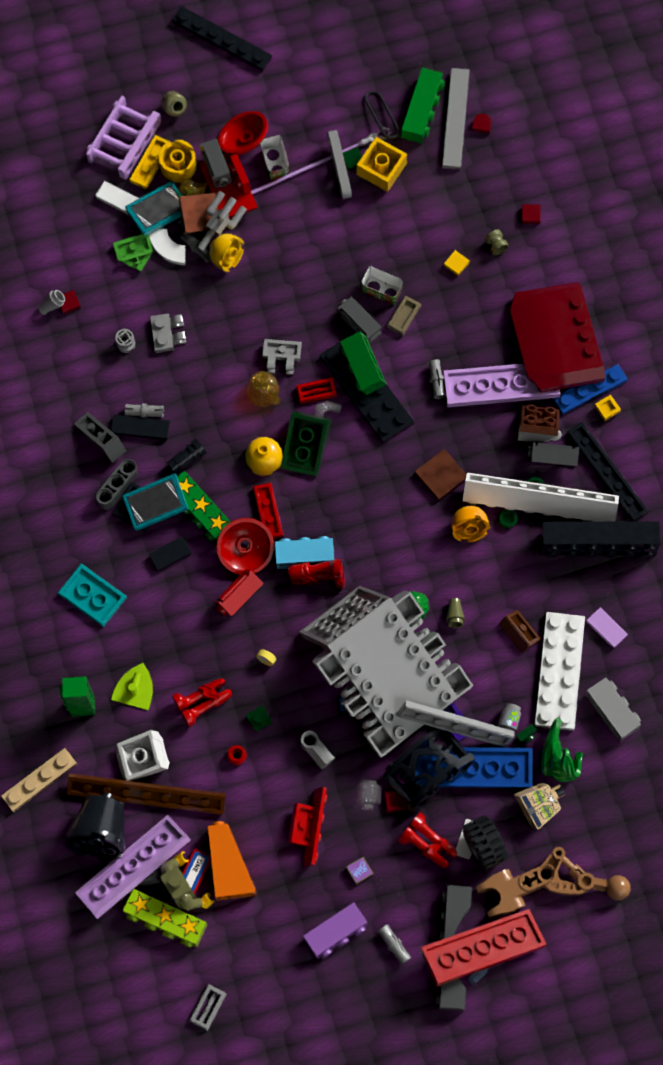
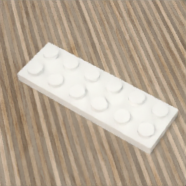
M546 612L535 726L551 728L554 719L559 718L562 720L560 729L571 731L575 729L585 616Z

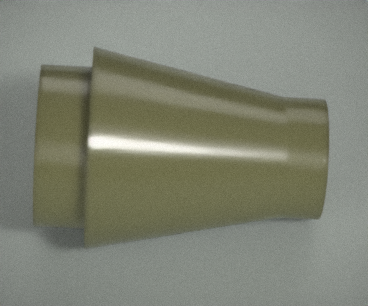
M451 598L449 600L446 622L450 628H460L465 622L459 598Z

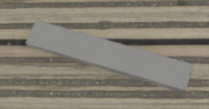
M452 68L443 168L461 170L470 69Z
M407 700L398 710V717L502 747H506L514 738V731Z

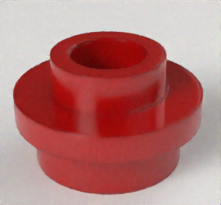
M234 745L227 751V759L233 765H240L246 760L247 754L242 746ZM234 753H240L241 755L238 759L233 757Z

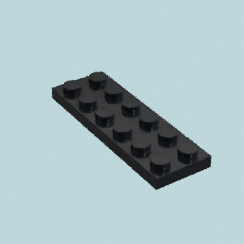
M341 342L320 354L321 360L383 444L414 424V420L388 385L368 395L358 390L355 385L357 379L348 368L350 364L348 358H345L341 352V348H343Z

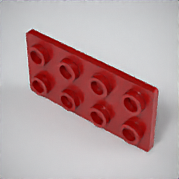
M223 153L230 171L231 184L215 189L205 162L201 161L199 165L211 193L217 194L218 191H221L225 194L218 205L219 210L224 208L230 197L237 200L229 212L230 216L228 218L231 219L241 205L247 209L245 213L253 211L258 207L251 193L250 182L238 155Z

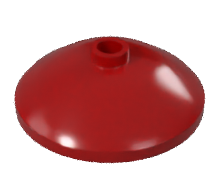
M247 111L233 117L220 131L218 144L221 150L228 155H242L255 149L267 134L268 121L266 117L258 111Z
M239 518L229 522L221 530L217 539L216 549L221 563L229 571L241 575L244 574L245 569H248L253 573H257L270 562L274 553V540L270 530L262 522L253 518ZM242 541H247L245 547L240 545Z

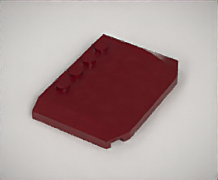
M574 282L516 292L510 309V317L526 377L538 387V391L543 393L605 382L603 361L580 283Z

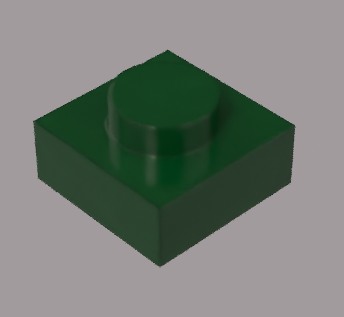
M263 705L246 714L256 733L273 724Z
M533 724L529 725L516 735V742L519 745L523 743L529 744L535 739L536 728Z

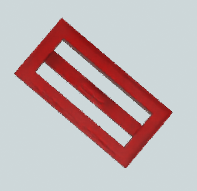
M333 377L296 385L300 405L337 397ZM327 384H330V385H331V386H328V387L316 388V389H313V390L301 392V390L308 389V388L318 387V386L327 385Z

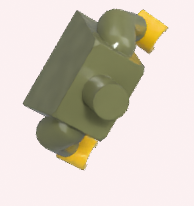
M184 851L163 863L160 867L163 875L160 878L179 910L183 908L191 910L201 907L207 909L215 902L208 898L211 895L210 893H206L201 898H196L178 868L189 861V859H184Z

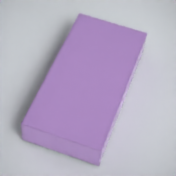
M601 607L586 621L613 649L628 636Z

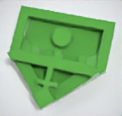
M141 234L113 243L118 261L138 271L143 270L154 251L149 235L144 237Z

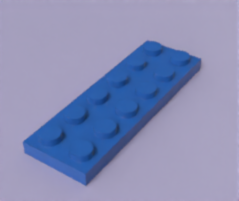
M462 747L468 754L472 753L476 759L466 772L455 777L449 783L445 780L442 785L438 786L445 788L514 789L533 787L532 748ZM453 751L450 753L458 758V756ZM419 756L416 764V776L425 773L435 777L437 775L435 764L438 756ZM442 761L440 767L444 769L448 767V764H444ZM427 779L419 780L422 782L421 786L427 784Z

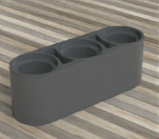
M123 460L97 492L96 499L101 509H112L126 492L130 483L134 482L137 478L138 469L133 460ZM129 467L134 469L130 473L124 472ZM116 482L122 483L120 487H113V484ZM105 496L110 497V500L107 502L101 501Z

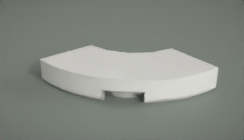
M158 229L149 234L152 246L159 255L168 262L185 265L186 248L184 245H178L173 242L168 236L167 229Z

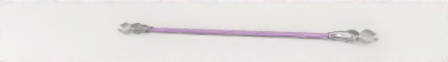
M379 129L378 133L368 134L367 137L361 139L355 145L342 150V153L354 147H365L371 144L375 137L383 140L387 138L377 136L381 131ZM332 155L252 190L251 193L255 194L332 159Z

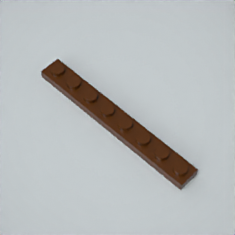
M71 773L68 776L67 795L86 797L87 795L101 796L102 793H109L113 795V799L120 802L224 815L226 793Z

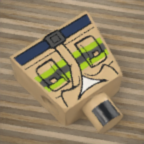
M540 783L514 794V797L529 825L538 830L561 810L557 799L564 796L565 792L560 785L551 789L548 784Z

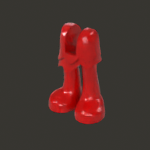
M333 559L315 565H309V562H304L288 568L290 581L294 585H312L313 583L317 584L319 580L328 579L333 580L338 589H342L345 586L344 568L341 559Z
M224 678L216 679L201 687H197L198 691L188 696H182L180 693L172 695V699L188 727L193 726L196 723V718L212 707H218L230 699L232 696L230 689H226L218 694L216 690L226 684ZM201 699L206 700L192 709H187Z
M420 812L397 841L402 845L407 843L413 844L423 852L421 854L426 856L425 858L430 859L440 867L447 868L450 864L439 855L440 852L443 850L455 858L458 854L457 850L449 841L441 838L426 824V817ZM410 827L422 833L433 844L429 845L428 843H426Z

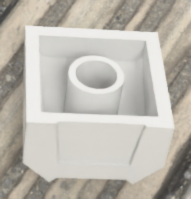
M150 730L116 744V757L121 776L125 781L146 777L164 771L169 767L163 739L157 731Z

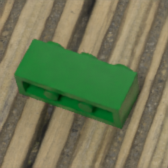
M358 332L340 341L343 347L341 352L345 358H348L350 363L348 368L357 379L355 385L359 391H363L368 395L387 385L368 339L362 332Z

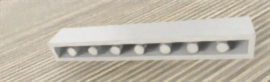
M467 473L463 501L469 504L478 503L488 507H504L507 510L517 509L523 510L526 513L537 512L546 516H561L565 519L576 518L584 522H615L619 500L618 495Z

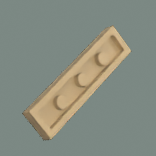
M64 748L1 796L11 810L15 812L74 768L77 763L66 748Z

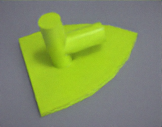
M144 663L133 667L122 676L114 689L112 701L149 710L153 695V684L150 673Z

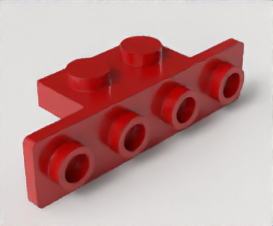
M326 787L314 790L312 806L295 803L293 807L288 843L306 847L303 860L304 867L314 866L318 859L317 848L321 840L320 828L324 820V804L327 801Z

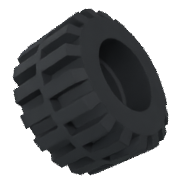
M483 815L463 825L465 841L474 859L483 870L487 871L508 860L505 844L490 818Z

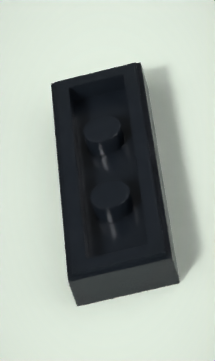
M113 415L111 431L115 435L168 440L170 421Z

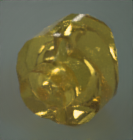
M185 175L179 189L184 192L183 196L204 194L207 183L193 182Z

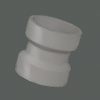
M121 329L116 333L115 340L118 350L123 353L131 352L135 348L133 333L128 329Z

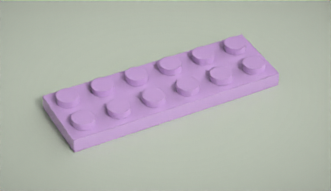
M523 364L444 370L447 407L560 398V389L540 393L538 387L527 379Z
M167 815L127 848L122 854V858L113 860L75 893L98 919L186 845L190 838Z

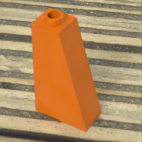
M223 821L213 822L211 826H208L216 900L256 896L255 887L229 825L224 824Z

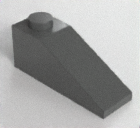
M89 412L74 423L78 430L110 462L113 463L126 452L118 436Z

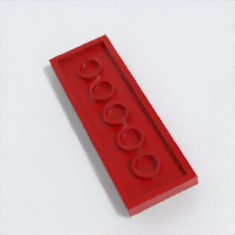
M530 909L423 946L420 952L436 986H440L545 948L547 944Z

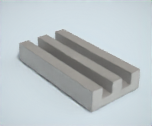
M208 984L190 1022L208 1031L227 993ZM210 991H213L214 993L210 998L200 1020H196L207 996L209 995ZM217 995H221L207 1023L204 1024L203 1022Z

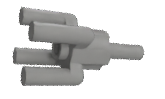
M218 191L206 210L211 218L206 224L209 230L198 245V248L202 251L205 250L215 234L221 235L225 227L231 230L234 229L247 210L241 205L230 220L228 218L230 216L229 212L237 202L233 197H230L222 210H215L225 196L221 191Z

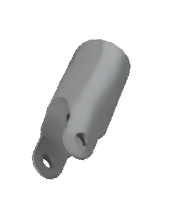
M520 424L518 428V441L543 443L549 440L557 441L562 435L559 430L558 436L520 432Z

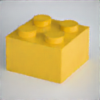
M375 137L357 164V175L388 192L406 166L407 154Z

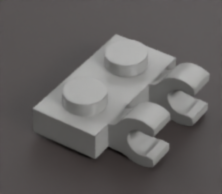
M169 313L150 316L156 353L174 350V345L187 343L184 332L172 335L171 328L184 326L182 315H175L170 318Z
M264 339L263 359H268L267 373L275 374L276 360L286 361V375H293L294 361L300 362L302 342Z

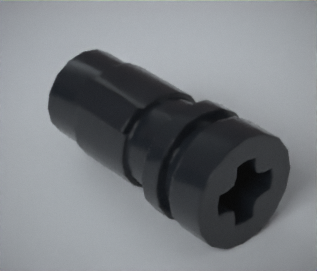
M196 438L190 442V445L187 444L185 449L166 462L173 473L177 474L194 460L197 461L199 456L202 457L207 453Z

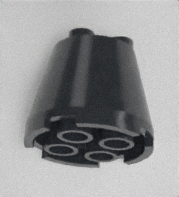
M102 793L101 796L87 795L66 834V847L80 856H85V854L94 857L98 856L100 861H113L122 858L126 847L125 804L113 799V795L109 793Z

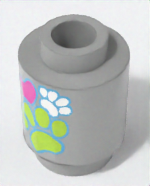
M506 703L505 707L502 708L497 726L516 732L521 717V707Z

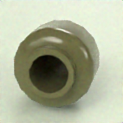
M166 92L161 98V108L170 116L177 117L185 112L187 107L186 99L178 92Z

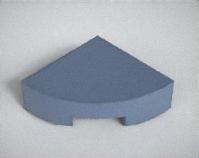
M488 969L473 973L468 978V981L474 985L488 972Z

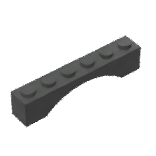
M448 885L447 891L443 890L442 903H446V911H442L441 923H445V929L440 931V940L454 936L459 923L470 911L472 887ZM460 979L441 985V992L436 994V1004H440L439 1010L464 1012L466 988Z

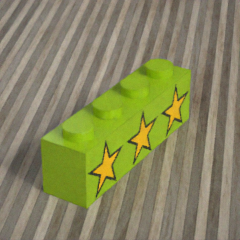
M133 889L123 909L128 920L135 923L139 920L145 923L144 927L155 931V929L163 931V936L172 940L176 937L181 940L180 943L189 948L192 945L198 946L207 927L205 921Z

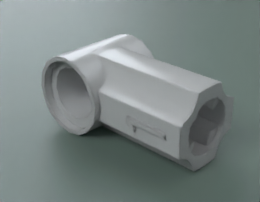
M306 731L302 734L300 740L301 748L310 755L321 770L327 767L335 759L333 755L318 739L315 732ZM311 737L315 743L311 746L306 745L304 739Z

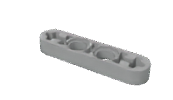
M337 130L328 131L327 137L342 199L351 198V187Z

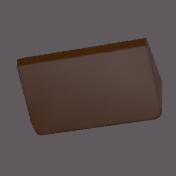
M518 609L506 615L499 623L521 653H524L541 640Z

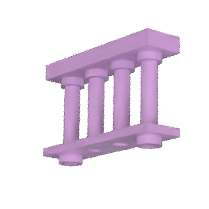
M121 96L119 101L114 103L113 111L94 142L87 147L86 155L89 163H92L94 158L98 157L117 166L119 176L126 180L160 125L161 118L160 113L153 111L150 116H144L126 107L125 97ZM123 113L144 123V127L142 130L137 131L117 120ZM113 128H116L135 137V142L129 146L108 135ZM106 142L125 151L127 155L124 160H119L100 151L103 143Z

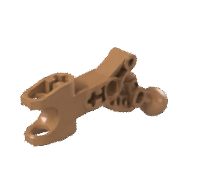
M562 847L554 848L540 867L513 878L510 870L506 869L492 875L489 879L476 886L477 893L494 891L500 896V903L487 912L489 919L509 915L524 908L526 905L522 897L541 888H546L550 893L568 896H580L593 889L605 891L614 900L625 899L631 891V885L624 876L614 875L606 880L594 878L592 874L585 873L578 865H574L565 856V850ZM561 863L569 870V874L576 882L563 881L558 877ZM542 871H549L552 877L548 880L543 879L540 875ZM536 874L537 880L531 883V887L523 885L525 879L532 881L535 879Z

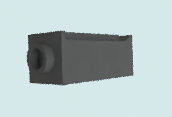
M217 139L199 144L201 155L214 188L225 187L231 184L230 171Z
M352 296L348 300H343L338 305V316L341 315V318L356 333L362 332L367 337L369 344L382 334L379 331L382 327Z
M533 442V446H529L528 457H531L532 462L577 466L579 447L572 449V446L546 443L535 445V442Z

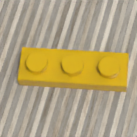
M156 135L154 136L133 172L130 183L144 189L148 188L161 165L159 163L160 149L164 144L171 143L170 141Z

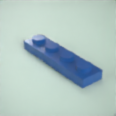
M619 364L605 370V382L572 387L561 393L560 398H553V401L560 410V413L564 415L626 383L628 379Z

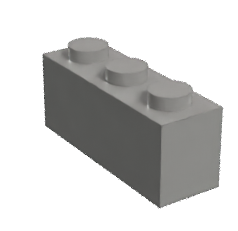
M604 678L589 688L585 695L619 742L639 730L641 720L635 712L632 713L628 708L629 703L625 697H620L617 693L618 689L614 682Z

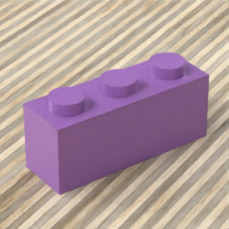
M353 902L303 937L317 959L319 957L324 959L332 953L331 949L337 945L339 948L349 942V937L354 934L358 936L366 931L367 921Z

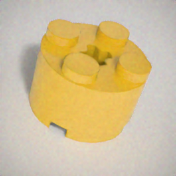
M175 140V142L164 144L160 149V169L166 179L183 184L195 174L197 168L196 156L188 142Z

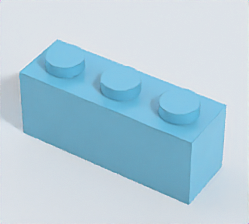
M321 536L317 539L302 537L293 541L285 538L275 542L277 569H288L292 565L309 562V565H315L334 559L333 538Z

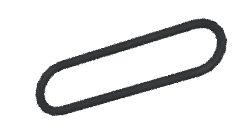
M376 91L366 93L364 100L384 137L388 139L397 138L400 134V129L381 94ZM376 94L381 99L397 129L395 136L385 134L367 100L368 95Z

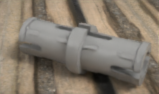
M431 360L428 362L431 375L429 380L433 386L434 399L445 398L446 394L440 360Z
M147 403L142 405H125V408H127L125 409V416H142V418H147V416L164 417V413H162L164 412L163 405L152 406L147 405Z
M389 925L384 926L377 932L388 946V951L395 955L400 965L405 964L411 959V956L401 944L402 941L394 935Z

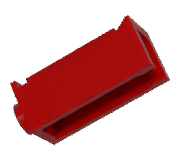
M245 569L244 574H241L220 595L219 601H214L217 605L216 610L223 616H233L264 583L251 570Z

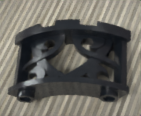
M433 727L427 735L408 748L395 762L387 765L385 768L386 772L382 778L392 785L408 804L407 809L412 813L423 808L440 790L438 786L442 785L445 780L449 783L455 777L466 772L476 758L472 753L468 754L449 731ZM442 738L449 747L443 751V742L440 745H436L435 741ZM453 751L458 756V758L450 753ZM419 756H438L435 764L437 772L435 777L425 773L416 776V764ZM443 761L444 764H448V767L441 768V762ZM400 770H404V775L400 777L401 779L406 780L409 778V781L404 785L396 777ZM427 779V784L421 786L422 782L419 780ZM410 786L414 797L407 790V788H409Z

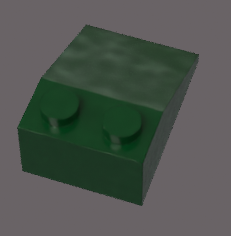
M298 411L292 412L281 469L318 476L332 419Z

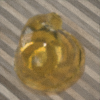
M259 371L253 374L247 387L249 400L259 407L271 404L277 406L281 402L278 396L280 390L276 378L266 371Z

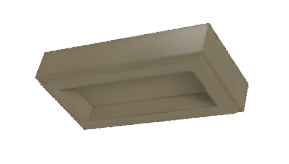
M405 296L389 321L387 328L404 336L422 304Z

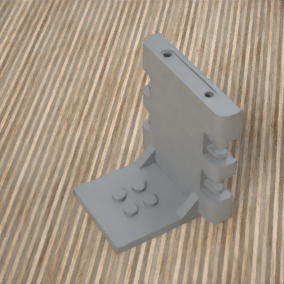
M358 586L304 627L299 633L304 639L324 649L323 652L313 659V663L329 685L334 683L335 688H339L347 682L350 683L340 694L344 698L341 704L348 714L352 717L355 716L357 719H362L371 713L372 716L362 724V727L366 729L363 735L376 754L382 758L424 725L398 717V710L406 700L443 710L474 685L459 664H451L449 659L443 660L438 665L435 664L444 655L442 648L446 645L438 633H429L428 628L420 630L417 634L413 632L423 623L419 617L424 614V611L411 592L407 590L402 591L391 599L378 592Z

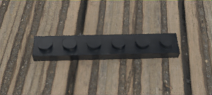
M183 6L179 8L172 18V23L262 72L272 59V55Z

